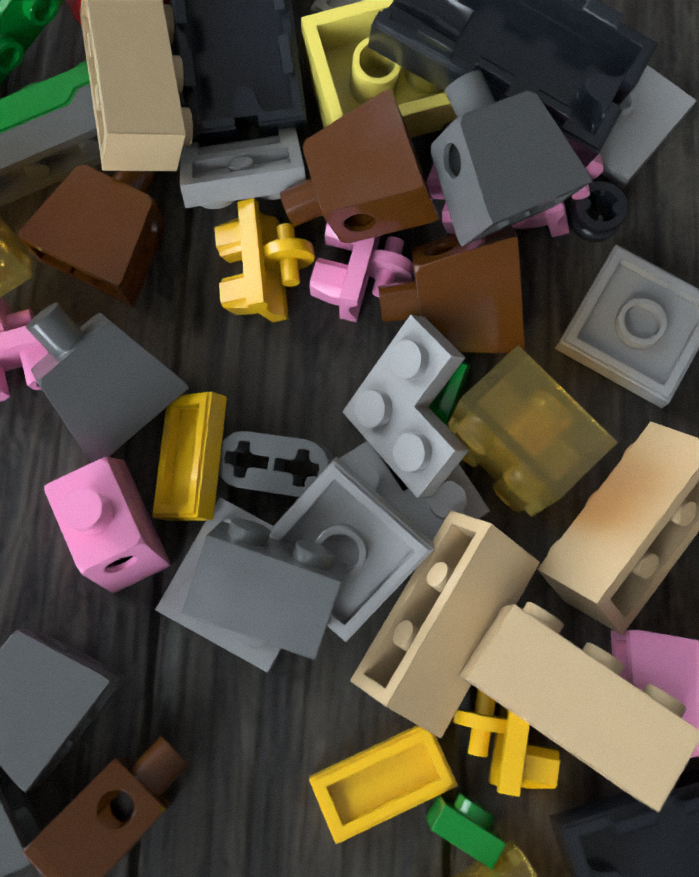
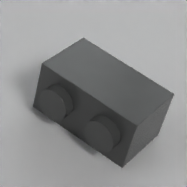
M233 518L230 523L221 521L206 536L182 614L315 660L347 564L334 560L335 552L323 545L300 540L293 546L270 538L271 531L254 521L241 518Z

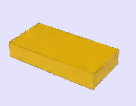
M212 391L180 395L166 407L152 518L167 521H213L227 402L226 396Z
M418 725L309 777L310 784L335 844L345 841L458 786L436 735Z

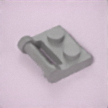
M296 127L278 129L279 135L204 147H200L199 142L196 141L192 142L191 146H183L180 156V187L185 208L202 206L207 209H220L229 206L236 200L255 197L278 200L281 199V191L306 181Z

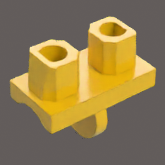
M255 198L237 202L239 218L214 227L216 248L219 251L220 257L229 263L242 260L244 272L243 274L221 280L219 283L221 305L234 315L259 313L272 323L289 319L286 286L298 285L300 283L299 269L305 268L314 262L313 244L307 240L295 238L293 224L284 223L279 225L277 218L261 213L259 211V202Z
M477 689L474 710L458 708L454 714L453 722L471 727L468 754L488 757L491 732H495L488 782L497 786L498 793L520 797L521 787L529 789H555L557 787L560 767L559 751L555 748L527 743L530 725L501 704L498 715H494L496 701Z

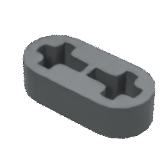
M241 431L235 432L223 440L219 475L227 484L238 488L300 497L317 477H307L305 487H303L302 476L284 472L286 460L304 462L308 452H310V461L319 464V476L335 457L326 446L306 439ZM250 449V453L254 455L269 457L268 468L251 467L246 471L244 467L237 465L238 453H248Z

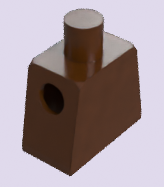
M391 88L379 93L307 138L302 148L311 178L280 192L286 214L295 227L323 215L342 243L349 244L439 220L408 127Z
M88 165L76 166L21 228L17 237L37 261L133 308L140 295L165 226L164 218L156 201L146 194L158 175L157 171H116L114 176L110 177Z
M512 225L461 247L456 234L419 245L412 249L415 281L378 286L383 323L407 320L410 315L425 317L459 352L513 354L525 352L518 236Z
M162 736L134 764L126 757L115 758L21 853L43 877H106L171 807L172 804L163 793L190 764ZM121 791L127 793L134 803V811L125 821L119 819L112 809V801Z

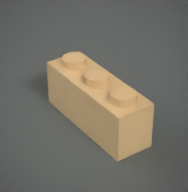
M81 0L80 18L102 171H177L183 146H191L193 121L190 108L181 107L179 94L183 90L184 72L182 58L180 55H172L170 44L173 43L175 33L173 7L169 4H163V0Z
M650 422L638 439L626 449L621 461L601 487L589 497L584 509L561 539L552 545L547 557L537 568L563 601L617 633L624 634L699 532V438Z
M450 510L432 541L434 543V550L414 571L350 680L387 708L439 738L443 736L471 686V683L459 676L460 672L501 608L517 604L540 563L493 524Z
M527 602L523 610L515 604L503 606L459 676L629 795L659 812L699 744V730L682 719L687 708L680 701L651 684H647L644 690L641 691L620 676L625 666L614 656L596 645L587 642L583 650L563 638L559 633L564 624L543 608L531 602Z

